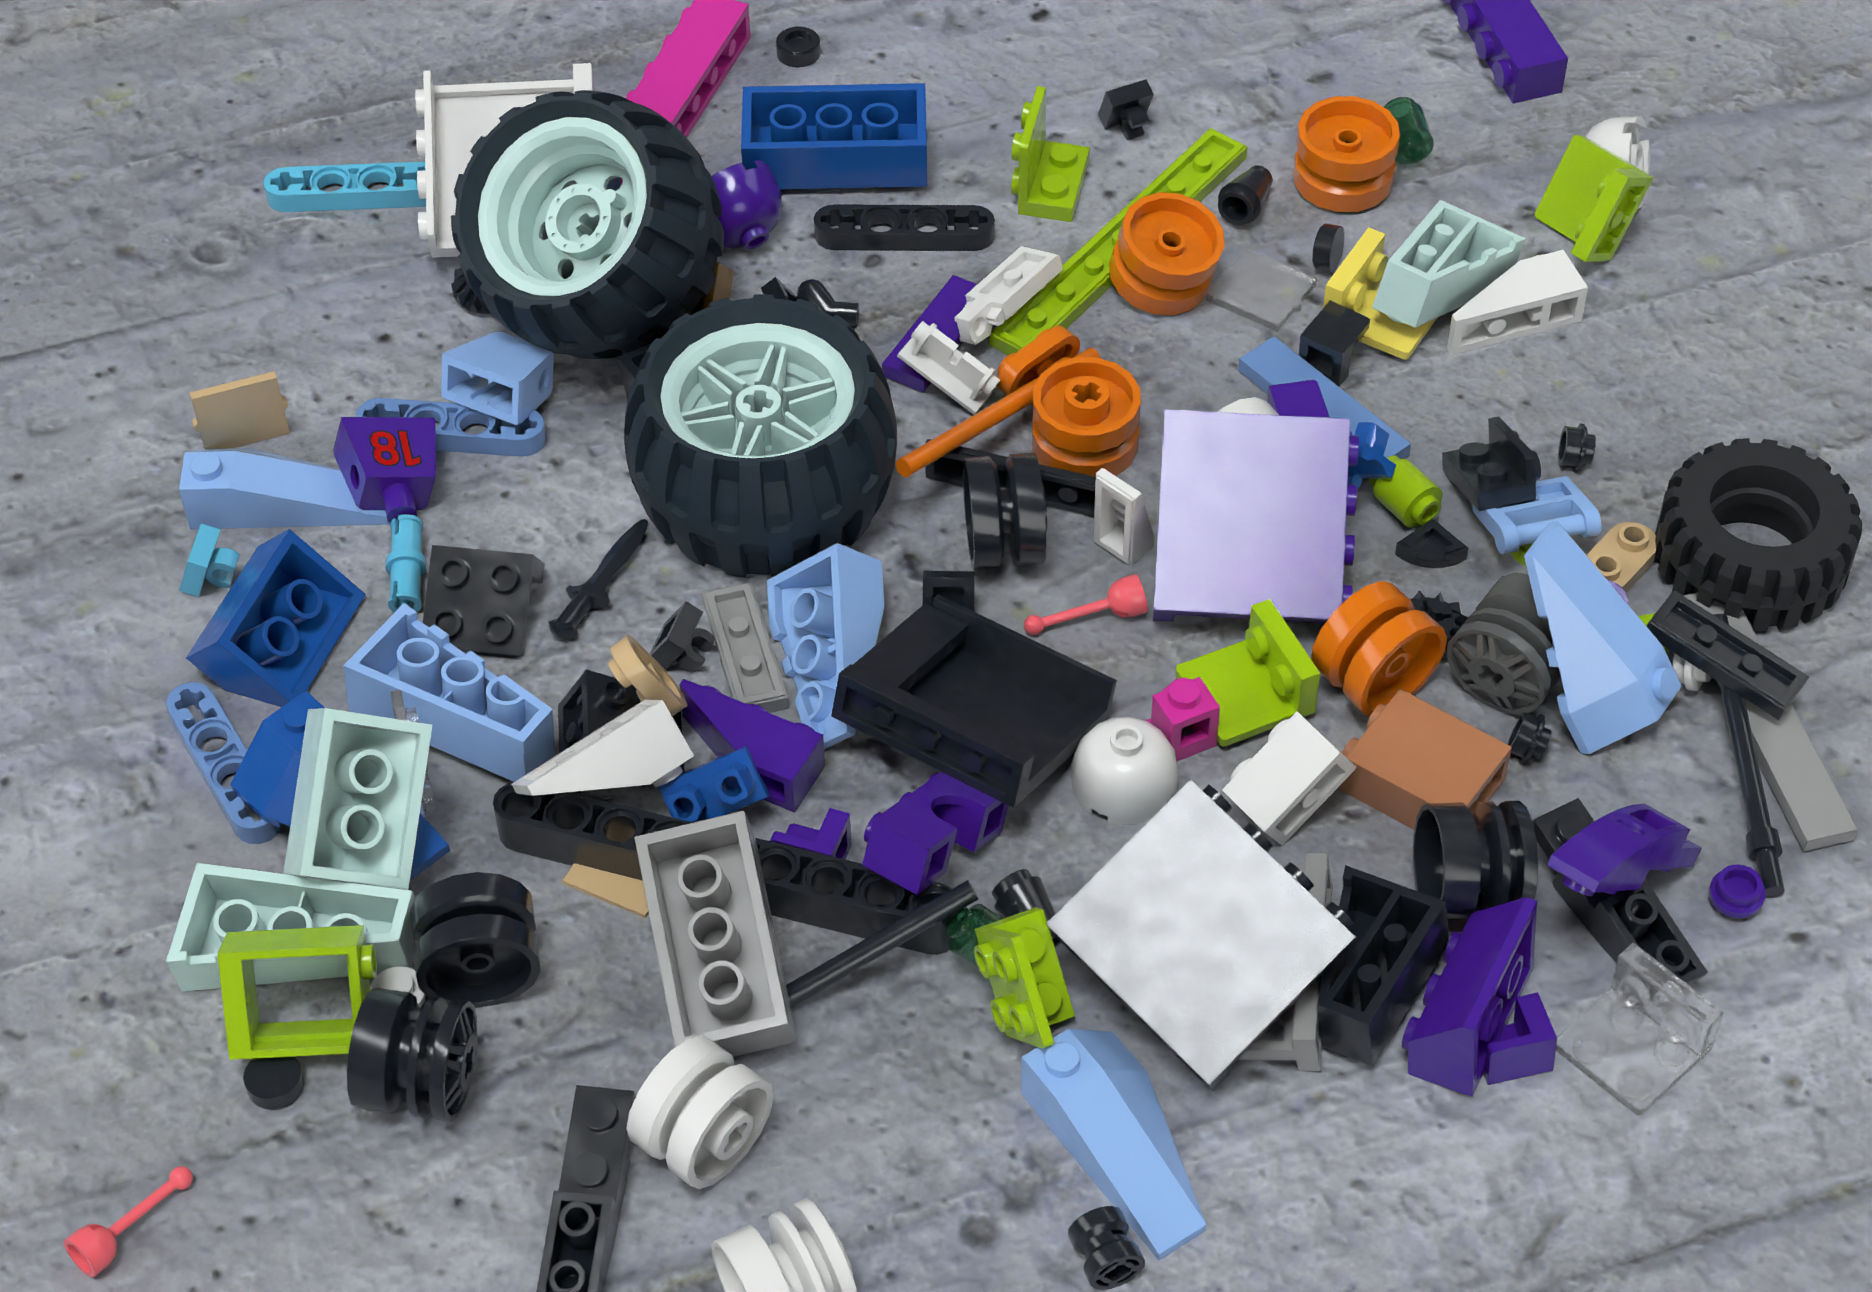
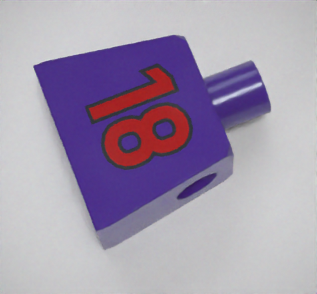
M341 417L333 453L356 506L362 510H385L389 523H391L393 518L398 520L399 515L409 514L417 517L416 510H423L428 507L436 477L435 419L421 417Z

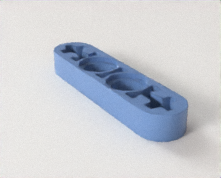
M375 398L364 402L356 411V417L434 418L435 421L440 423L436 427V451L522 457L538 453L546 444L544 419L539 412L533 409L529 416L519 425H514L458 403ZM480 423L488 427L479 434L471 435L463 432L471 424ZM498 427H501V434H498Z
M197 682L179 685L170 692L166 701L170 720L178 737L236 836L248 844H261L270 841L279 833L281 827L279 828L263 819L254 821L252 817H248L245 808L246 803L232 788L220 785L224 777L237 772L247 749L213 692L206 685ZM194 705L196 709H200L203 720L195 724L191 712L186 707ZM211 737H222L227 740L222 748L213 752H205L199 749L201 743Z

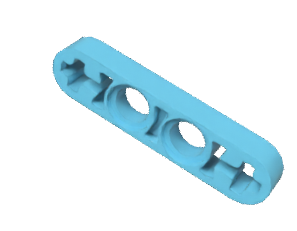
M425 162L282 167L268 173L263 181L268 205L279 212L426 207V199H419L417 186V171L425 170ZM377 182L389 184L387 187L378 190L367 188L370 184ZM330 184L343 185L336 191L325 192L321 190L324 186Z

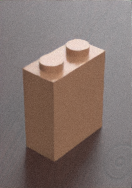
M1399 689L1387 705L1380 703L1375 708L1367 723L1366 732L1360 739L1353 737L1342 751L1357 768L1341 784L1340 790L1413 830L1415 829L1416 818L1421 806L1428 803L1463 802L1470 809L1473 816L1477 805L1482 802H1488L1505 781L1512 747Z

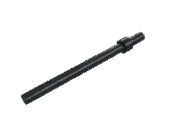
M1714 614V616L1729 625L1727 615ZM1719 682L1750 830L1745 837L1749 857L1751 860L1756 861L1758 874L1766 890V897H1777L1785 892L1778 859L1782 854V846L1778 830L1771 826L1745 698Z

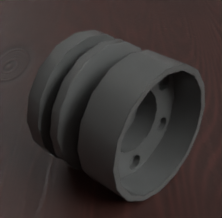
M1512 573L1501 576L1477 605L1475 611L1451 638L1447 648V659L1452 673L1465 690L1485 705L1500 712L1517 715L1523 712H1534L1546 699L1549 691L1558 683L1561 676L1559 667L1549 666L1546 650L1553 647L1548 619L1540 618L1537 614L1528 574Z

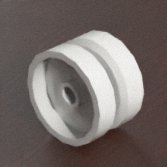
M703 1035L689 1038L672 1049L660 1061L639 1089L629 1112L626 1128L629 1139L650 1156L659 1160L666 1159L668 1169L690 1186L702 1189L714 1185L730 1173L746 1156L761 1134L770 1115L774 1099L772 1084L751 1068L743 1064L735 1065L733 1056L711 1039Z

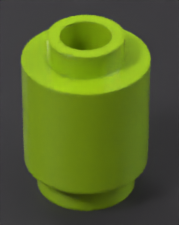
M1395 455L1387 457V459L1396 464L1392 479L1369 478V485L1373 488L1374 497L1407 527L1424 525L1431 519H1435L1441 510L1442 490L1408 459H1400Z

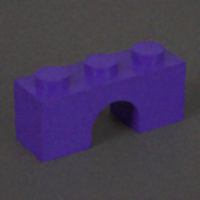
M936 772L921 787L912 793H905L895 805L883 813H876L871 818L864 832V841L867 842L862 865L918 895L946 874L954 843L972 852H976L1002 832L1009 805L943 772Z

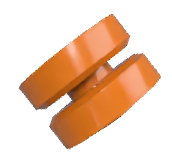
M1334 96L1317 101L1306 109L1298 123L1297 152L1293 169L1294 184L1303 198L1320 208L1335 212H1359L1375 207L1387 198L1394 184L1395 158L1399 147L1400 133L1397 120L1388 109L1375 101L1356 96Z
M1159 192L1140 198L1129 207L1118 234V240L1109 261L1110 279L1118 294L1133 307L1150 314L1174 316L1191 311L1204 300L1225 246L1223 228L1213 212L1201 202L1185 195Z
M1074 357L1057 362L1041 373L1033 387L1032 451L1037 455L1038 462L1041 465L1096 477V473L1101 468L1106 469L1115 476L1128 468L1138 452L1141 410L1140 387L1133 375L1117 363L1098 357Z
M1379 581L1369 584L1351 595L1333 612L1312 647L1311 660L1319 670L1320 675L1332 686L1343 688L1346 698L1365 716H1371L1380 703L1387 705L1399 689L1414 695L1424 686L1436 670L1445 652L1447 636L1444 629L1427 613L1415 610L1411 599L1393 583Z

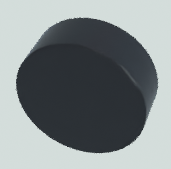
M802 26L790 27L783 30L776 38L777 58L787 66L796 68L806 67L815 63L820 57L819 35L810 28Z
M1325 223L1319 228L1312 254V262L1316 270L1331 273L1336 271L1344 247V228L1342 226Z
M294 1056L254 1058L247 1064L244 1070L243 1080L250 1100L261 1108L279 1109L288 1106L299 1097L303 1090L304 1077L300 1064Z

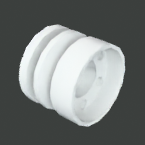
M808 1198L796 1202L790 1207L791 1221L781 1211H777L769 1216L771 1245H768L760 1233L750 1224L713 1241L711 1244L713 1260L724 1292H857L851 1264L841 1241L817 1206Z

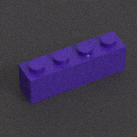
M1443 0L1446 4H1450L1458 17L1460 28L1464 32H1468L1475 43L1480 59H1485L1493 72L1495 83L1499 88L1504 89L1513 104L1562 93L1568 57L1530 0Z

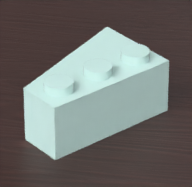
M1439 200L1388 260L1372 308L1386 314L1395 322L1408 324L1416 328L1465 305L1514 266L1518 261L1526 238Z

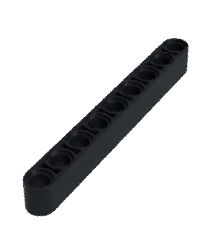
M514 782L507 783L499 788L493 799L500 841L507 849L573 866L575 863L642 881L634 837L693 823L570 792L534 796L517 794L511 785ZM755 838L772 916L866 939L952 889L945 884L934 882L917 895L868 869L861 863ZM959 911L897 947L933 955L948 952L955 946L959 938Z

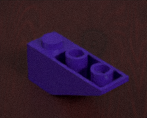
M682 679L679 684L680 691L687 702V707L682 709L683 717L718 758L748 745L757 771L770 793L768 797L762 800L795 813L825 768L823 734L816 732L804 723H793L773 715L759 705L746 704L723 695L714 687L701 686Z

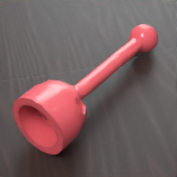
M1137 574L1122 577L1111 585L1106 599L1042 618L1037 615H1031L1024 621V629L1030 635H1038L1043 631L1044 627L1108 608L1122 618L1148 613V605L1142 583Z
M184 1166L174 1168L169 1175V1180L109 1228L98 1224H88L76 1230L63 1242L72 1261L89 1277L93 1278L109 1266L116 1255V1237L174 1190L188 1188L193 1181L190 1169Z

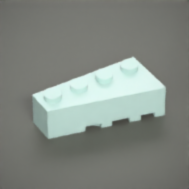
M197 863L166 964L181 992L221 988L217 952L227 932L364 925L366 945L374 944L376 949V974L396 966L411 968L416 947L412 935L410 910L415 901V896L411 890ZM346 954L253 959L256 985L348 976Z

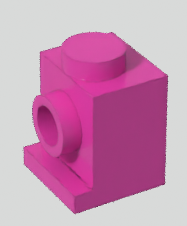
M1200 677L1193 680L1179 678L1161 692L1153 695L1151 718L1145 721H1148L1164 733L1175 749L1177 762L1217 746L1220 706ZM1191 725L1195 733L1181 738L1182 728Z

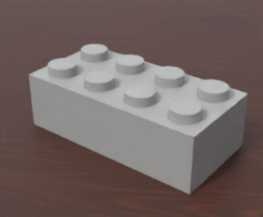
M740 811L634 837L675 1047L689 1038L703 1035L735 1057L798 1042L755 834L745 812Z

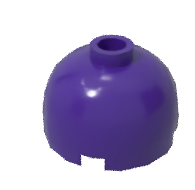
M754 161L758 168L746 170L742 163H738L712 176L722 206V216L718 217L724 230L725 248L744 247L750 250L761 246L769 239V233L775 228L781 216L782 194L771 168L763 161Z

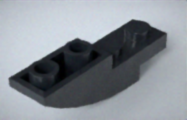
M1579 798L1574 799L1533 820L1537 843L1547 858L1550 859L1551 855L1586 826L1593 823L1594 820ZM1556 871L1558 874L1552 883L1576 917L1604 951L1628 975L1660 1000L1703 978L1708 973L1646 879L1638 890L1617 891L1615 895L1606 892H1596L1593 896H1587L1562 883L1564 875Z
M576 1085L558 1191L554 1190L536 1292L603 1291L614 1248L630 1165L628 1156L630 1139L626 1128L629 1112L636 1098L634 1091Z

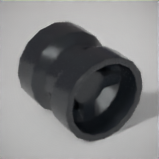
M1104 1206L1090 1210L1077 1218L1068 1229V1237L1074 1250L1078 1254L1084 1255L1086 1261L1083 1270L1089 1284L1094 1289L1107 1290L1121 1286L1134 1279L1145 1267V1260L1138 1245L1133 1241H1129L1126 1237L1129 1232V1225L1119 1207Z

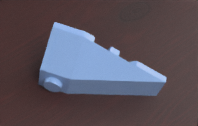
M251 448L198 449L185 452L179 492L190 530L199 529L201 523L218 529L390 524L387 521L385 510H362L356 506L339 468Z
M1549 522L1524 555L1537 614L1540 618L1548 619L1553 647L1547 649L1546 653L1549 666L1559 667L1564 693L1557 696L1561 716L1580 753L1591 754L1657 722L1682 685L1662 644L1559 522Z
M836 543L767 580L769 628L773 639L780 641L786 656L781 662L784 673L794 679L798 691L795 705L801 723L823 734L824 749L855 735V728L831 717L838 676L842 670L850 664L853 665L876 645L884 611L882 561Z
M1067 1029L1053 1037L1054 1045L1044 1049L1037 1047L1021 1057V1095L1112 1205L1121 1209L1127 1223L1155 1257L1161 1260L1205 1232L1206 1222L1149 1075L1114 1032Z

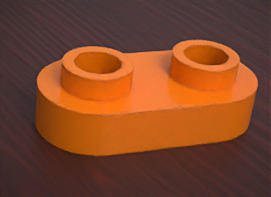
M1055 326L1042 331L1034 341L1018 352L1009 354L1002 360L997 370V375L1000 379V382L997 384L998 389L1004 394L1009 395L1038 378L1052 363L1063 357L1071 359L1076 356L1080 349L1079 338L1063 326Z

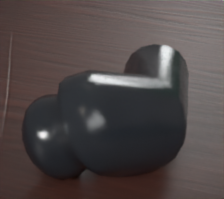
M810 279L800 284L797 290L798 299L814 303L821 311L830 316L838 315L851 326H858L859 303L835 302L819 280Z

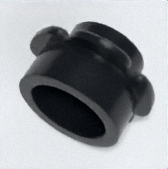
M1580 423L1578 427L1564 426L1561 433L1558 463L1559 465L1573 467V472H1579L1583 463L1591 464L1593 461L1596 437L1594 434H1588L1585 424Z
M1523 712L1512 730L1507 745L1512 747L1511 753L1520 757V763H1525L1531 756L1539 759L1548 745L1552 730L1544 727L1545 716L1539 714L1536 718Z

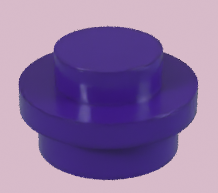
M1736 864L1725 867L1713 877L1709 887V897L1715 908L1723 914L1735 918H1746L1760 911L1766 898V890L1760 875L1755 870L1745 865Z

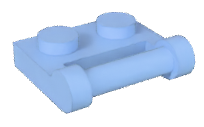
M1568 476L1537 481L1536 500L1478 511L1472 504L1473 513L1493 535L1497 549L1501 554L1517 552L1519 546L1534 543L1549 522H1559L1570 536L1580 534L1582 538L1598 536L1602 530L1601 518L1597 508Z

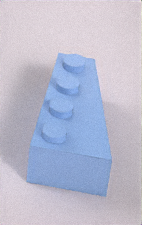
M405 603L343 665L349 711L431 724L433 726L430 746L513 782L549 761L555 754L553 709L506 675L497 677L485 668V660L471 650L465 654L449 642V634L435 624L431 627L423 624L417 619V612Z

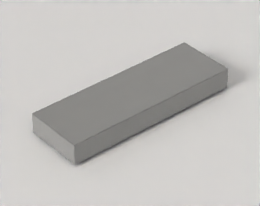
M752 582L702 592L703 606L712 635L715 638L714 642L731 698L746 704L759 705L769 713L789 709L788 695Z

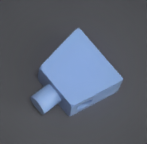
M504 332L490 333L442 354L441 397L514 425H519L529 416L532 409L536 410L552 392L554 353Z

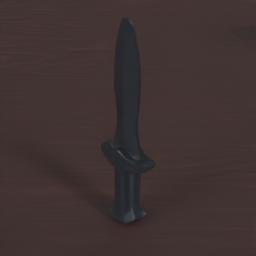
M641 519L628 529L615 542L603 558L598 569L584 584L566 587V592L571 601L557 619L549 621V629L555 638L561 641H568L576 637V627L591 608L602 607L610 603V598L605 589L615 573L637 549L647 530L648 520Z

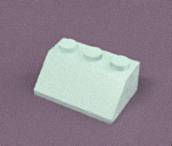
M328 708L308 709L283 874L408 890L433 725Z

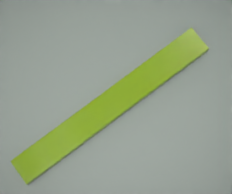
M1212 128L1208 129L1062 265L1063 270L1048 282L1042 290L1038 291L1013 316L1004 320L1003 324L996 326L989 336V345L1009 355L1018 352L1034 341L1046 329H1051L1055 326H1063L1067 329L1113 285L1110 279L1109 261L1129 207L1140 198L1159 192L1178 193L1201 202L1247 159L1248 146Z

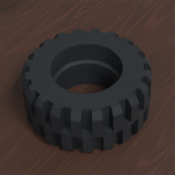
M1750 438L1733 440L1731 445L1725 446L1723 442L1711 445L1704 449L1703 454L1700 452L1693 454L1683 462L1681 468L1673 473L1669 480L1667 491H1665L1655 532V559L1659 563L1658 570L1667 585L1673 584L1672 592L1675 590L1681 595L1698 593L1696 601L1710 608L1715 600L1726 604L1725 615L1738 619L1742 609L1754 632H1766L1770 626H1777L1778 631L1794 628L1798 625L1799 619L1803 623L1814 620L1822 615L1823 610L1831 608L1840 598L1841 591L1846 586L1862 535L1863 522L1859 517L1861 510L1854 494H1849L1850 487L1839 473L1836 475L1830 473V465L1821 458L1817 457L1814 460L1806 456L1805 449L1792 445L1790 449L1778 446V441L1763 439L1761 443H1750ZM1731 523L1762 525L1780 533L1792 544L1775 547L1752 544L1735 537L1724 529L1722 525Z

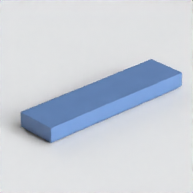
M1275 336L1239 358L1238 371L1267 394L1270 385L1316 380L1330 418L1350 419L1352 435L1355 434L1358 422L1375 423L1390 435L1383 456L1387 458L1395 455L1400 459H1405L1410 455V442Z

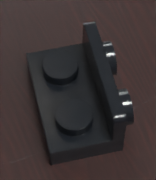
M1499 416L1488 419V444L1478 442L1467 443L1458 450L1442 453L1443 471L1478 511L1536 500V480H1539L1541 477L1539 457L1534 450H1531L1520 439L1518 433L1512 430Z

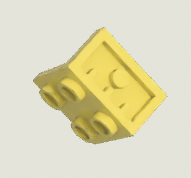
M1368 227L1327 282L1323 308L1331 300L1370 319L1369 329L1359 342L1407 360L1437 318L1414 328L1408 324L1395 322L1386 314L1372 308L1387 265L1388 256L1383 254L1386 234Z

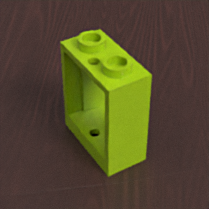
M364 925L227 932L217 955L229 1060L348 1054L352 1031L360 1005L366 994L370 991L369 979H375L377 973L375 945H366ZM346 954L353 1018L260 1023L253 959Z

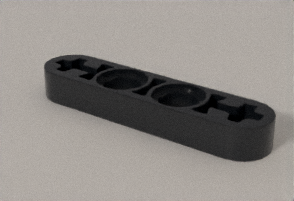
M834 204L820 208L813 218L815 241L819 246L829 250L978 251L989 247L995 238V218L993 213L989 209L977 205ZM879 223L892 226L890 230L885 232H876L870 229L872 225ZM927 223L939 227L933 232H921L916 229L917 226ZM948 226H954V230H948ZM970 227H978V229H969V228H970Z

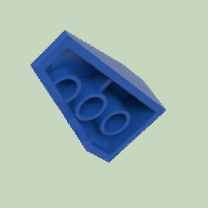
M306 690L262 721L230 783L232 790L264 821L279 828L282 824L291 825L308 709L325 708ZM421 813L419 814L410 881L450 851L449 844Z

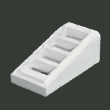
M1101 468L1096 473L1093 542L1132 566L1154 545V535L1143 495L1140 491L1106 469Z

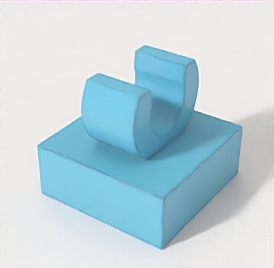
M200 524L179 591L199 597L205 578L217 587H230L240 554L228 548L215 549L221 529Z

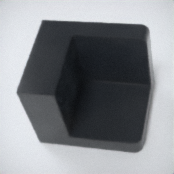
M1330 300L1301 333L1298 355L1340 387L1349 376L1352 348L1369 329L1370 319Z

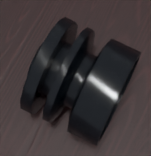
M1520 800L1504 801L1499 803L1498 806L1493 801L1479 803L1472 816L1470 809L1463 802L1428 803L1422 805L1416 818L1413 834V869L1416 891L1446 901L1447 919L1469 918L1476 906L1481 911L1524 897L1535 899L1538 883L1537 840L1533 821L1527 807Z
M382 988L370 990L360 1005L349 1046L347 1092L351 1105L358 1109L394 1113L400 1108L407 1095L409 1111L413 1116L424 1118L432 1112V1116L437 1120L454 1121L459 1116L465 1103L475 1070L477 1057V1015L475 1005L470 1001L455 999L447 1005V1001L442 997L432 996L426 1001L419 1014L417 998L410 992Z

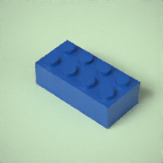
M925 83L743 87L742 164L746 170L758 168L754 161H763L768 164L780 189L926 187L927 133Z

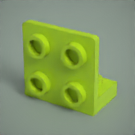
M1037 86L1032 102L1025 101L1021 116V129H1024L1023 133L1016 132L1013 139L1011 159L1019 161V167H1015L1013 172L1011 194L1018 195L1019 215L1072 222L1090 161V147L1045 141L1047 88Z
M1574 135L1535 211V217L1575 241L1576 243L1571 254L1584 262L1611 261L1654 177L1585 136Z
M1270 599L1251 605L1249 629L1245 632L1246 640L1176 666L1175 676L1177 679L1188 678L1193 680L1200 677L1219 704L1220 714L1217 741L1221 746H1228L1273 729L1283 720L1290 719L1296 712L1305 717L1316 711L1320 672Z
M1035 907L976 928L975 933L979 945L974 947V955L981 974L986 979H990L995 999L990 1002V1008L998 1029L1001 1032H1005L1008 1037L1044 1049L1054 1045L1049 1026L1074 1017L1075 1014L1051 933L1046 925L1047 920L1044 910Z

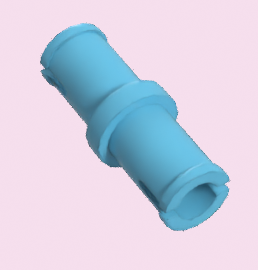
M405 514L399 515L398 520L393 518L390 523L391 552L385 559V569L390 575L388 606L394 613L403 603L417 612L422 607L421 576L426 571V557L422 554L423 521L414 515Z

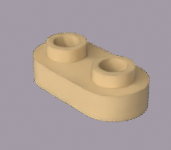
M1623 522L1612 527L1586 556L1607 580L1619 584L1627 593L1654 563L1656 535L1643 524Z
M626 635L610 647L613 659L608 661V666L623 687L628 688L630 685H633L637 689L636 693L641 702L645 699L663 700L672 717L687 707L686 699L672 677L631 635Z

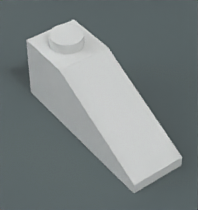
M1564 250L1520 260L1452 314L1447 350L1450 355L1582 322L1588 286Z
M645 699L511 785L517 794L532 796L650 785L652 783L654 787H659L678 777L683 772L680 765L694 757V754L664 701Z

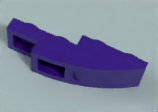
M1642 803L1617 809L1589 824L1554 852L1547 865L1563 874L1562 883L1578 893L1587 896H1593L1596 892H1606L1615 895L1617 891L1640 889L1649 870L1658 869L1670 872L1671 868L1693 867L1702 847L1686 839L1691 829Z

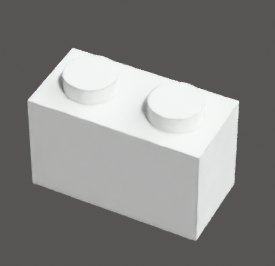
M1296 712L1290 719L1283 720L1273 728L1268 736V742L1253 758L1246 759L1235 768L1230 778L1231 781L1222 791L1267 835L1283 845L1357 767L1300 713Z

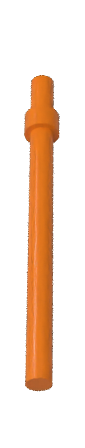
M1088 348L1074 357L1100 358V355L1096 349ZM1063 357V358L1059 359L1058 361H1056V362L1052 363L1051 365H1049V366L1046 368V370H1047L1048 368H1050L1052 365H1054L1055 363L1061 362V361H1064V360H1067V359H1070V358H1068V357ZM1038 378L899 458L895 464L898 473L902 477L911 476L1033 403V387Z

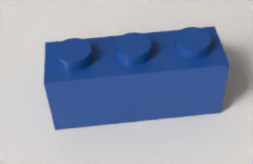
M288 529L256 548L186 659L225 691L283 707L305 690L307 691L364 598L365 593L291 529Z

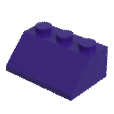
M1524 897L1471 913L1462 933L1453 932L1444 954L1446 966L1441 976L1433 974L1430 977L1423 997L1425 1008L1420 1018L1414 1016L1410 1018L1403 1034L1401 1046L1402 1049L1408 1050L1409 1075L1473 1097L1484 1073L1487 1045L1499 1040L1515 1008L1516 997L1521 995L1534 967L1537 900Z

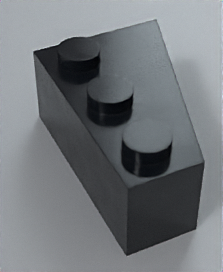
M1345 865L1339 907L1356 925L1350 931L1356 937V947L1351 952L1347 949L1323 973L1317 1002L1322 1047L1373 1066L1446 950L1449 941L1446 901Z

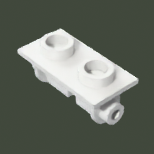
M922 321L897 357L975 415L1000 382V379L993 375L996 370L992 367L989 369L967 351L965 354H962L957 350L959 345L939 331L936 324L933 323L929 326Z

